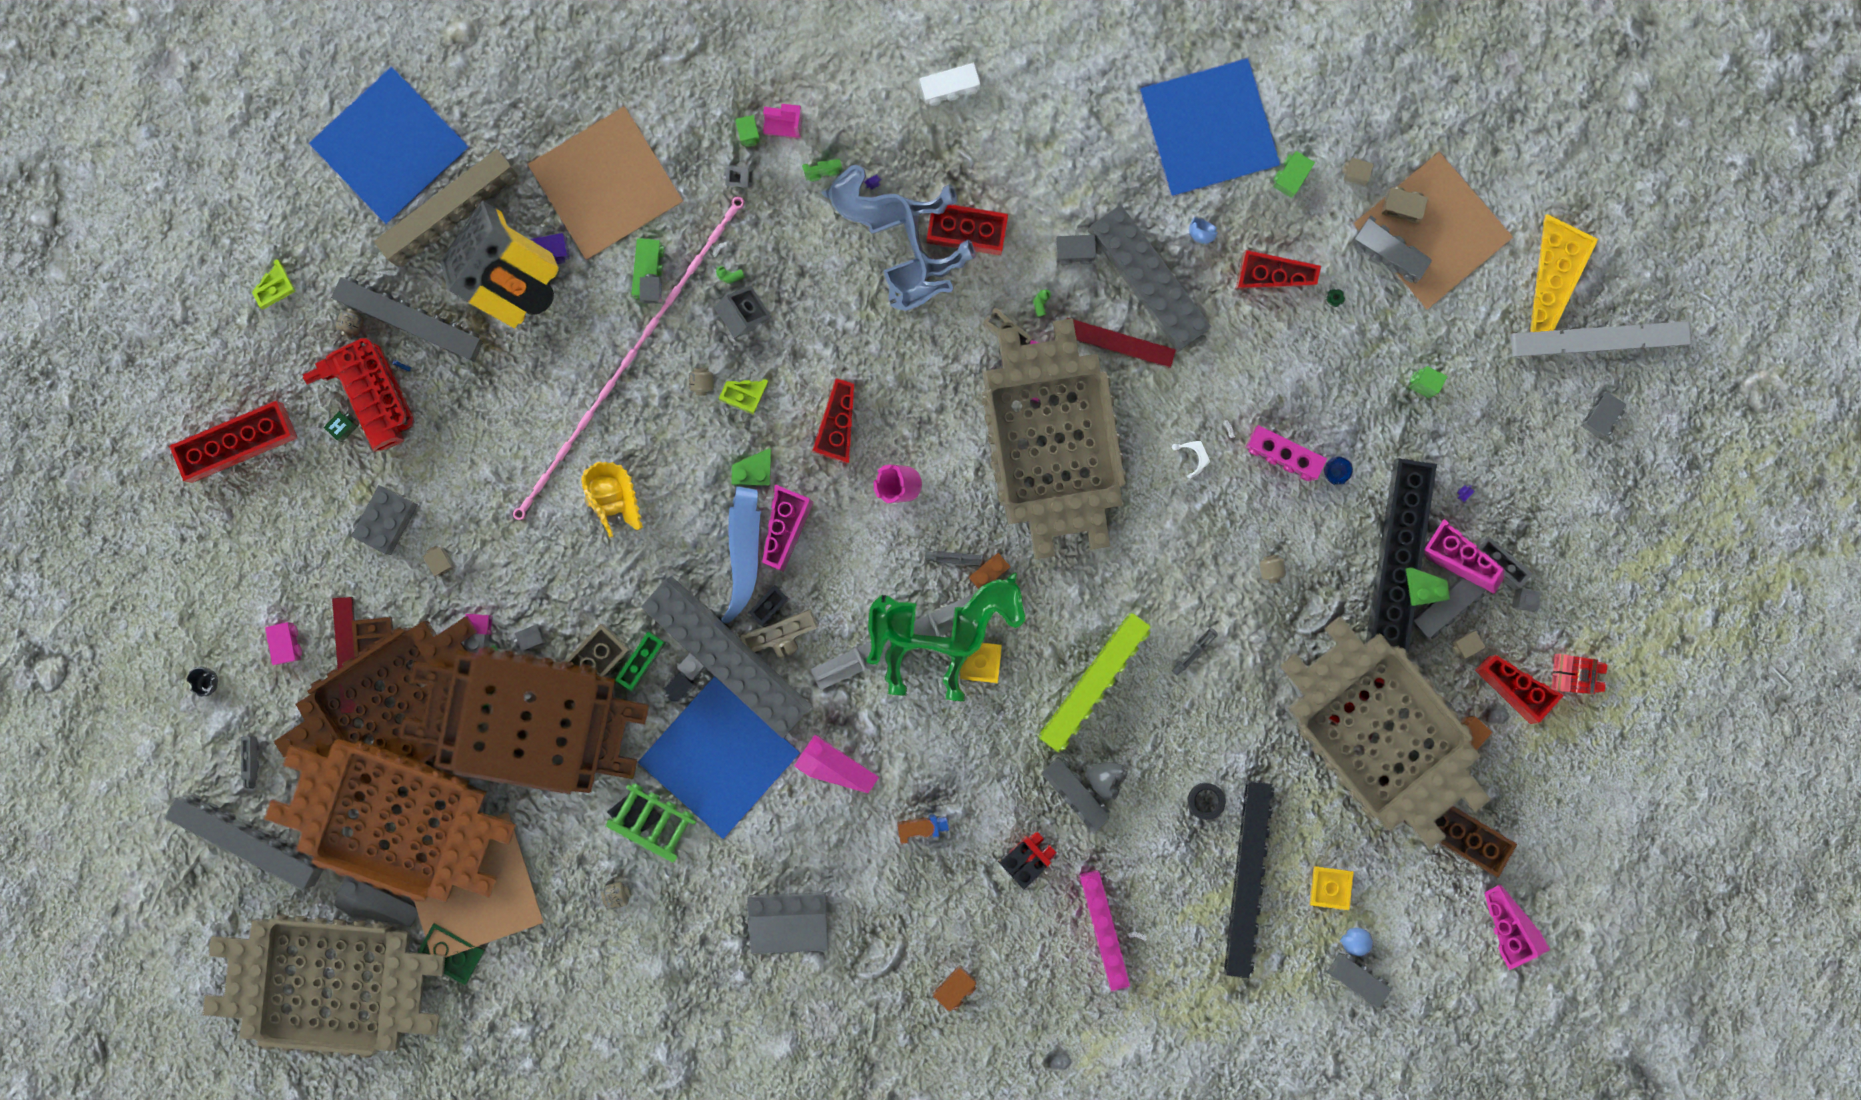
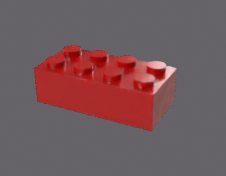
M947 205L944 213H931L926 243L958 249L960 243L970 240L975 252L1001 256L1008 214L958 205Z

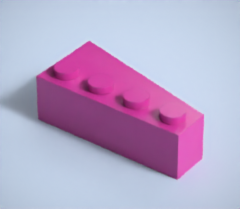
M775 484V494L772 501V512L768 524V536L766 538L762 563L784 572L814 501Z

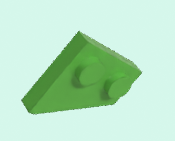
M766 449L732 465V485L770 486L771 449Z

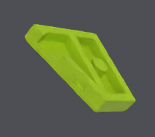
M278 259L273 262L274 267L268 274L265 273L261 282L252 291L256 302L262 310L296 291L282 263Z
M768 380L726 381L719 396V401L754 415L768 385Z

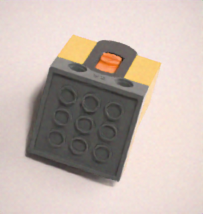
M482 200L444 254L440 263L449 292L515 329L518 324L524 321L526 313L538 315L545 312L551 306L554 300V292L549 280L556 276L558 266L551 252L508 227L503 213Z

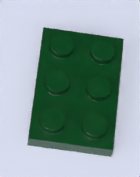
M433 923L417 953L430 954L427 942L435 929L471 948L446 957L444 967L445 975L463 985H467L486 950L479 946L475 947ZM438 942V943H436V944L434 945V947H433V953H434L435 955H437L436 952H435V948H436V946H437L438 944H443V945H445L447 951H446V953H445L444 955H447V954H448L449 948H448V945H447L446 943H444V942Z

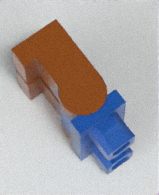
M935 814L929 815V818L897 822L901 844L908 843V837L920 835L923 837L931 835L939 837L938 832L949 830L947 818H936Z

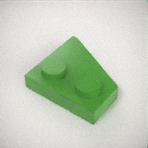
M840 159L821 161L812 167H809L808 164L802 165L806 181L810 180L811 182L818 181L822 176L826 175L829 177L836 176L840 171H843Z
M1406 568L1411 605L1415 606L1450 600L1447 580L1414 568Z

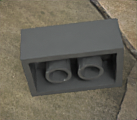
M378 485L351 537L384 554L392 555L418 504L386 487Z

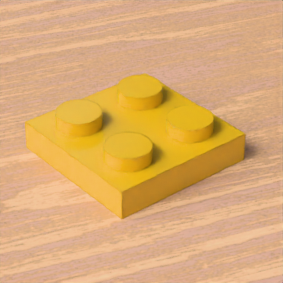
M982 643L980 649L964 662L960 670L959 679L998 683L1002 645Z
M1314 866L1309 905L1349 910L1354 872Z

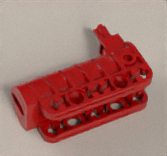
M365 338L358 339L333 351L325 357L326 359L315 363L317 368L303 374V379L307 385L319 379L325 381L335 377L340 379L374 452L389 449L405 441L401 432L413 426L414 417L379 345ZM406 417L409 418V420L407 421V425L404 424V422L406 421Z

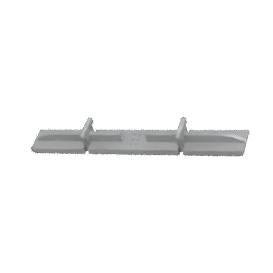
M1690 321L1644 324L1641 329L1640 325L1563 330L1562 334H1560V330L1511 334L1513 357L1551 354L1560 356L1562 350H1564L1565 354L1623 349L1641 350L1640 348H1642L1643 344L1644 348L1692 345Z
M974 594L916 620L913 634L938 636L951 630L955 607H964ZM887 640L879 663L885 660V653L891 646L890 640ZM871 642L812 668L811 671L819 689L822 690L876 665L867 663V657L871 651Z

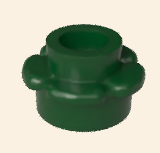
M1331 289L1326 296L1327 303L1332 307H1339L1345 301L1343 291Z

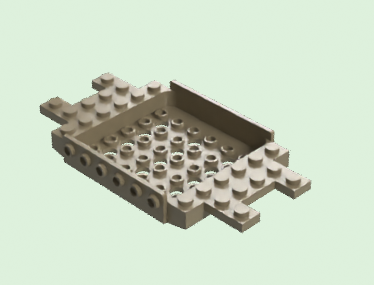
M1073 318L1053 321L1055 341L1020 346L1017 327L998 329L997 334L1003 368L983 372L985 391L982 392L981 399L985 409V423L988 427V441L991 445V460L995 469L994 478L998 487V500L1000 505L1005 507L1008 525L1029 521L1035 559L1055 556L1052 537L1087 531L1090 550L1111 547L1104 509L1122 506L1119 486H1125L1127 480L1126 472L1122 469L1123 454L1119 450L1120 435L1116 432L1115 426L1117 425V417L1113 413L1112 408L1114 398L1109 390L1111 380L1106 371H1100L1098 353L1079 356ZM1069 392H1074L1077 395V400L1074 403H1070L1067 400ZM1051 395H1056L1059 399L1056 406L1050 405L1048 401ZM1032 398L1039 399V408L1034 409L1031 407L1030 401ZM1013 401H1019L1022 404L1019 412L1012 409ZM1075 430H1081L1083 433V438L1080 441L1075 440L1073 437ZM1057 433H1062L1065 436L1062 444L1055 441ZM1038 436L1046 438L1045 446L1040 447L1037 445L1036 439ZM1022 438L1028 442V447L1025 450L1018 447V441ZM1083 467L1089 470V476L1086 479L1082 478L1079 474L1080 469ZM1064 470L1071 473V479L1067 482L1061 478V473ZM1046 473L1051 474L1053 477V481L1049 485L1043 482V476ZM1028 476L1034 479V485L1031 488L1026 487L1024 484V480Z
M1339 616L1324 628L1336 645L1307 668L1295 653L1279 665L1303 694L1301 698L1288 707V710L1299 723L1296 725L1300 730L1299 734L1305 741L1308 740L1312 745V750L1325 760V766L1331 772L1334 771L1338 776L1336 778L1343 787H1347L1350 791L1349 795L1355 802L1361 804L1363 807L1361 809L1367 817L1378 819L1389 831L1406 820L1429 849H1432L1445 838V835L1433 822L1461 798L1467 802L1474 812H1477L1491 800L1466 770V768L1481 757L1469 742L1473 740L1470 735L1472 732L1465 724L1462 725L1458 721L1459 716L1453 709L1449 710L1445 705L1447 702L1441 694L1435 693L1433 684L1427 678L1424 679L1420 673L1422 671L1415 663L1412 664L1408 660L1409 655L1403 648L1391 647L1381 634H1377L1364 645L1343 618ZM1378 677L1384 680V686L1381 689H1377L1374 686V680ZM1361 690L1369 692L1368 700H1360L1359 693ZM1347 702L1354 704L1355 708L1352 713L1344 711V705ZM1401 708H1407L1409 711V716L1406 719L1399 717V710ZM1333 714L1338 715L1340 719L1336 726H1332L1329 723V717ZM1385 721H1393L1394 728L1392 731L1384 729ZM1373 732L1379 735V741L1375 744L1369 741V735ZM1426 738H1431L1434 741V746L1431 749H1426L1423 745ZM1356 745L1364 747L1363 755H1355L1354 747ZM1412 750H1416L1419 753V758L1415 762L1410 761L1408 757ZM1396 763H1402L1404 766V771L1401 774L1394 772L1393 768ZM1382 775H1386L1389 778V783L1386 786L1379 784V777Z
M276 914V917L271 919H254L251 921L250 939L222 936L211 937L209 957L228 958L224 996L205 995L203 1016L241 1019L240 1039L258 1040L257 1046H263L262 1049L266 1050L279 1047L282 1048V1051L302 1049L301 1052L303 1053L321 1051V1054L325 1055L333 1054V1052H338L341 1056L360 1054L362 1058H371L372 1055H375L380 1050L395 1052L400 1048L401 1032L428 1035L438 1034L440 1014L421 1013L424 975H444L446 955L409 952L411 931L394 930L392 925H385L382 922L368 924L365 921L346 922L345 919H334L333 921L323 917H316L315 919H309L307 916L288 917L287 914ZM295 945L298 948L296 956L289 955V946ZM328 949L336 950L337 956L335 959L327 957L326 952ZM367 952L375 954L374 962L369 963L365 960ZM288 965L296 967L295 975L290 976L286 973ZM327 968H332L335 972L332 979L325 977L324 972ZM365 971H370L373 974L371 982H366L363 979ZM286 984H291L294 987L292 995H287L284 992ZM329 987L332 989L333 995L331 998L323 996L324 988ZM363 991L371 993L370 1001L365 1002L362 1000L361 993ZM284 1004L292 1006L291 1014L283 1013L282 1006ZM323 1007H328L331 1010V1015L328 1018L322 1017L320 1013ZM360 1011H368L369 1019L367 1021H362L359 1018Z

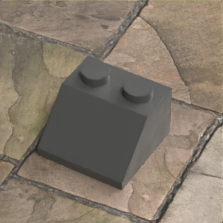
M752 286L725 295L714 306L734 339L749 333L771 318V315Z

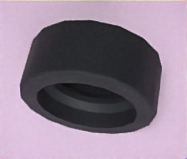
M1208 782L1200 783L1189 792L1188 806L1191 812L1198 818L1212 820L1220 816L1224 811L1226 799L1223 791L1218 786ZM1203 790L1213 791L1218 798L1217 807L1211 812H1202L1196 806V796Z

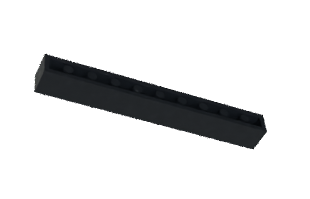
M1246 780L1223 972L1226 976L1250 979V974H1253L1254 962H1252V954L1256 953L1254 936L1258 934L1259 929L1256 919L1257 915H1260L1261 904H1258L1259 896L1263 894V884H1261V876L1264 877L1265 875L1263 858L1267 856L1268 851L1265 841L1266 838H1269L1270 827L1267 826L1268 819H1271L1272 807H1269L1270 799L1273 800L1274 788H1272L1270 783Z

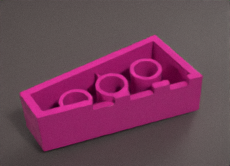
M1445 519L1424 549L1427 560L1492 593L1496 592L1504 580V569L1485 553H1482L1475 544L1469 542L1462 536V533L1457 529L1455 530Z

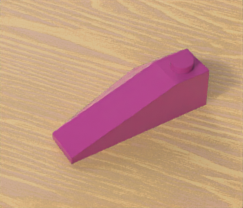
M817 734L813 736L794 765L809 777L869 793L879 779L877 775Z
M1501 884L1484 893L1490 916L1494 920L1495 928L1493 929L1495 935L1498 936L1499 952L1509 970L1550 950L1541 932Z

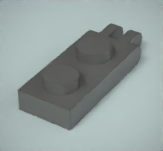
M257 736L241 737V779L245 789H254L256 786L257 771L259 769V761L257 760L259 742L257 741Z

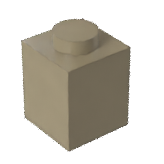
M1352 157L1348 163H1344L1342 169L1344 174L1343 180L1365 186L1369 182L1374 164Z
M434 546L426 551L427 554L423 556L435 577H440L455 568L443 547Z
M1470 631L1451 642L1453 653L1456 657H1460V659H1466L1486 648L1477 631Z

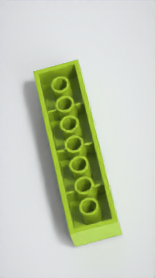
M1129 613L1037 737L1057 752L1060 749L1064 751L1070 743L1068 738L1071 734L1076 735L1080 730L1082 719L1087 720L1093 712L1091 707L1094 703L1098 704L1104 697L1102 692L1106 687L1110 688L1114 684L1116 673H1121L1128 664L1125 662L1128 657H1133L1139 650V647H1137L1139 642L1145 641L1151 633L1148 630L1151 626L1135 614Z

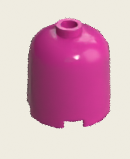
M903 465L882 466L878 469L877 479L873 482L877 497L886 503L913 501L918 497L922 489V479L919 472L912 467Z

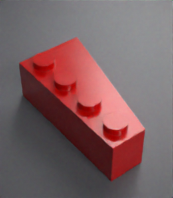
M1245 250L1235 289L1315 286L1318 284L1321 265Z
M835 378L811 451L812 453L845 464L849 463L854 397L853 383Z
M1497 655L1486 657L1475 670L1529 724L1540 723L1564 696L1560 692L1552 690L1548 685L1537 681L1528 673L1520 671L1516 666Z

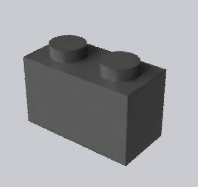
M1095 235L1056 237V262H1061V265H1071L1072 262H1080L1082 265L1091 264V261H1095Z
M1608 392L1602 393L1580 426L1598 438L1605 437L1606 435L1609 436L1615 428L1613 426L1615 421L1624 415L1625 411L1623 409L1626 404Z

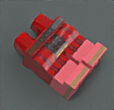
M1555 654L1553 671L1574 673V675L1553 673L1551 689L1554 691L1586 694L1605 692V682L1596 680L1597 673H1607L1608 665L1598 662V659Z

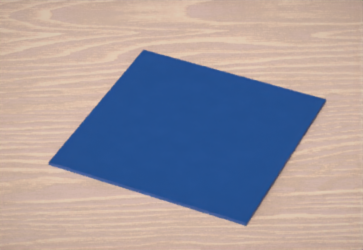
M1248 58L1140 88L1171 196L1280 166Z
M392 66L309 142V145L385 224H388L469 148Z
M714 676L638 763L724 839L800 752L785 738H781Z

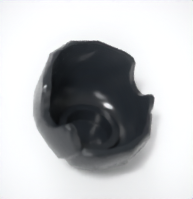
M207 667L193 668L186 679L191 685L190 691L200 697L210 696L218 687L217 674Z

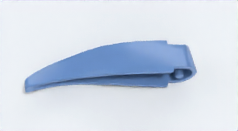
M736 486L735 497L733 498L734 507L729 508L728 533L733 587L728 609L721 619L722 623H729L738 616L747 605L755 587L761 511L756 509L758 492L755 489Z

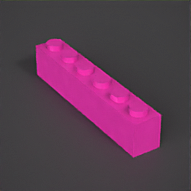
M1098 870L1079 874L1109 988L1111 991L1129 987L1127 972L1100 873Z

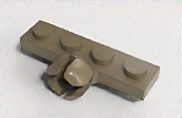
M811 609L743 634L740 636V639L753 652L766 647H772L777 657L783 658L786 657V654L789 656L798 649L795 640L796 636L816 629L818 625Z

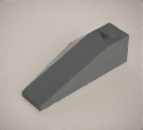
M348 875L337 892L334 904L335 907L351 916L410 927L418 916L415 905L385 888L379 889L366 881H356L354 877Z

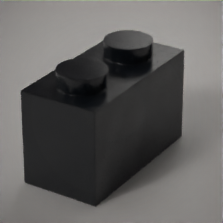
M774 585L748 614L764 627L790 598Z
M679 672L663 688L666 691L664 695L671 702H682L698 685L684 673Z

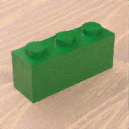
M647 631L615 680L629 690L635 691L667 642L652 632Z

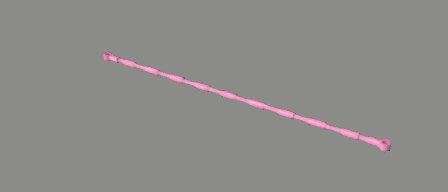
M735 197L732 200V206L725 214L722 223L718 224L701 253L695 257L682 280L673 288L664 301L665 304L656 317H653L647 325L642 337L634 348H631L616 374L607 382L590 411L586 412L568 442H565L555 456L556 459L536 483L531 495L527 496L520 508L514 510L513 516L515 519L523 520L526 517V511L533 503L536 494L540 493L549 480L550 474L558 463L564 459L571 449L572 443L592 419L593 413L602 400L606 399L621 373L637 355V351L647 336L651 335L668 306L672 305L687 279L696 271L708 249L717 241L724 231L727 222L731 221L736 212L744 207V201L741 197ZM737 200L742 202L740 206L735 205ZM518 511H522L523 513L522 517L520 518L517 517Z

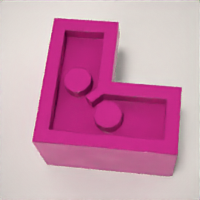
M781 104V108L764 107L763 134L793 138L801 137L803 121L801 106Z

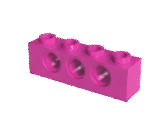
M1259 425L1254 428L1245 447L1249 449L1248 452L1257 457L1261 455L1266 458L1268 463L1273 465L1278 463L1284 466L1283 470L1292 474L1296 472L1301 475L1300 478L1308 482L1318 479L1327 458ZM1264 442L1272 444L1271 451L1264 449ZM1282 450L1289 452L1288 460L1281 457ZM1300 458L1306 461L1307 465L1305 468H1301L1298 465Z

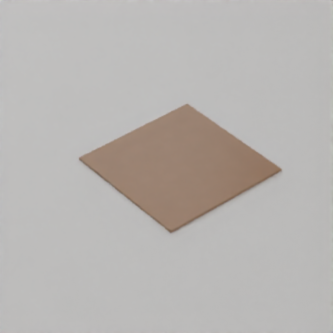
M625 106L528 164L586 260L683 202Z
M1440 152L1435 154L1397 186L1404 188L1406 192H1420L1423 196L1428 197L1423 219L1419 223L1381 214L1385 197L1353 223L1360 230L1372 215L1376 218L1375 223L1377 225L1387 226L1390 229L1391 235L1402 237L1406 242V246H1414L1432 259L1424 275L1417 283H1410L1403 278V275L1398 272L1396 273L1427 310L1513 238Z
M509 812L496 816V818L512 823ZM515 830L509 844L491 838L488 843L479 871L497 877L490 897L453 885L446 902L429 896L425 901H414L425 937L433 923L477 947L544 923ZM430 839L425 841L424 843L426 845L433 844L434 840ZM425 853L417 854L416 857L419 862L427 861ZM437 929L434 930L427 942L430 954H434L433 947L436 943H446L449 948L446 957L471 949ZM438 944L435 948L437 955H444L447 951L446 946L443 944Z

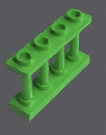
M636 783L628 784L626 789L631 791L617 817H614L613 820L609 818L605 827L674 863L677 858L675 847L688 823L696 824L697 821L693 819L695 815L686 810L683 813L676 810L678 806L669 801L666 804L660 801V796L652 792L650 794L643 792L644 788ZM637 795L648 801L634 827L631 826L629 829L624 826L625 822L623 821ZM656 804L665 809L651 836L646 838L640 835L642 832L640 830ZM673 813L682 818L668 845L663 847L657 844V839Z

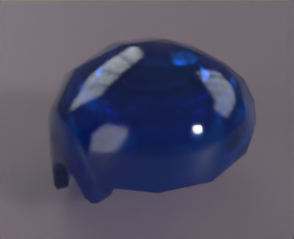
M1342 456L1330 458L1325 463L1323 469L1325 478L1333 485L1345 484L1353 473L1352 463Z

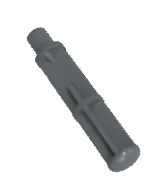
M940 551L925 552V559L932 560L933 562L983 566L984 564L983 555Z
M1209 628L1189 649V656L1183 662L1177 661L1176 666L1172 670L1176 676L1181 671L1186 670L1218 636L1216 630ZM1209 631L1210 633L1207 635V637L1199 644L1198 642L1201 640V638ZM1214 635L1215 637L1203 648L1202 646Z

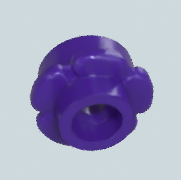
M876 174L864 181L865 188H870V190L877 188L881 185L879 181L882 178H879Z
M1464 485L1457 492L1459 495L1458 499L1465 502L1475 492L1471 488L1472 485L1468 487Z

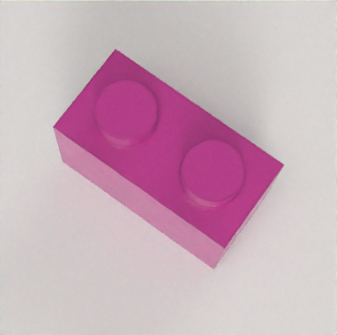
M287 622L265 627L272 665H281L301 660L302 649L297 642L298 629L294 626V623Z

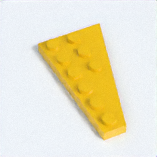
M1548 214L1544 216L1530 332L1555 330L1598 241L1597 238Z

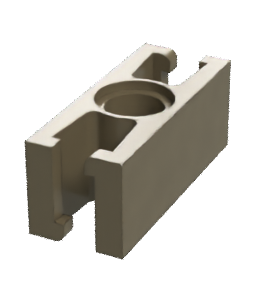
M997 308L992 311L991 317L994 318L996 316L1003 323L1000 328L989 323V317L983 322V326L997 338L998 329L1017 327L1019 337L1025 340L1027 345L1032 340V337Z

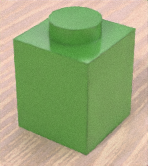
M754 115L735 119L742 146L752 147L757 142H760Z

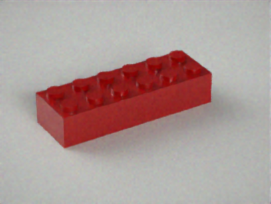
M274 401L174 443L169 448L183 481L194 483L293 441L298 437L284 403Z

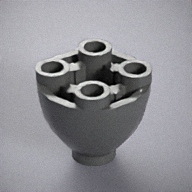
M1104 762L1096 765L1091 763L1085 773V777L1089 779L1097 794L1109 801L1111 798H1117L1120 791L1118 786L1121 781L1124 782L1128 771L1125 770L1124 765L1119 763Z

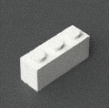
M974 63L919 78V85L925 105L930 104V106L938 105L942 100L946 99L949 101L955 100L963 94L973 95L977 93V90H980V82Z

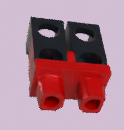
M1038 832L1023 838L1013 849L998 860L999 864L1023 890L1051 864L1050 860L1057 853L1050 845L1042 852L1037 846L1044 838Z

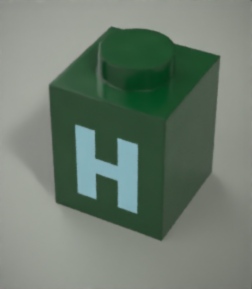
M339 411L323 428L337 441L343 443L358 425L354 422L356 419L349 412L345 414Z

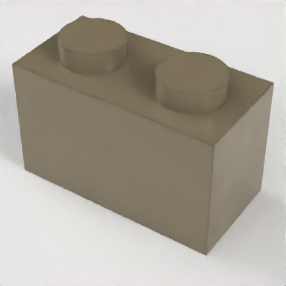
M1401 187L1390 188L1386 193L1381 214L1419 223L1423 219L1428 197L1423 196L1420 192H1406Z

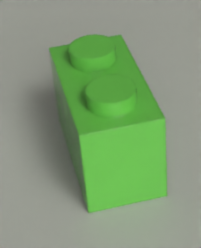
M1295 151L1293 155L1289 154L1283 163L1286 167L1283 171L1279 170L1273 179L1276 181L1273 187L1291 199L1295 196L1315 164L1314 161L1298 151Z
M1426 366L1412 374L1409 380L1411 382L1409 388L1427 398H1431L1439 394L1448 376Z

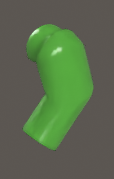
M719 266L716 269V276L727 284L745 278L741 269L733 273L726 270L724 266Z
M1048 289L1039 291L1033 300L1037 318L1046 316L1044 305L1051 298V292Z

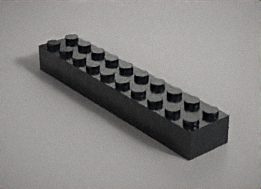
M1402 458L1393 461L1366 643L1377 634H1381L1391 647L1403 648L1407 654L1409 652L1415 606L1411 605L1406 568H1414L1421 571L1437 464Z

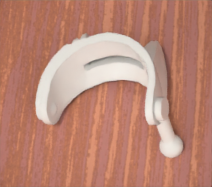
M1201 441L1182 445L1173 444V450L1180 449L1181 447H1190L1198 454V468L1193 473L1187 475V478L1191 479L1197 476L1210 463V459Z

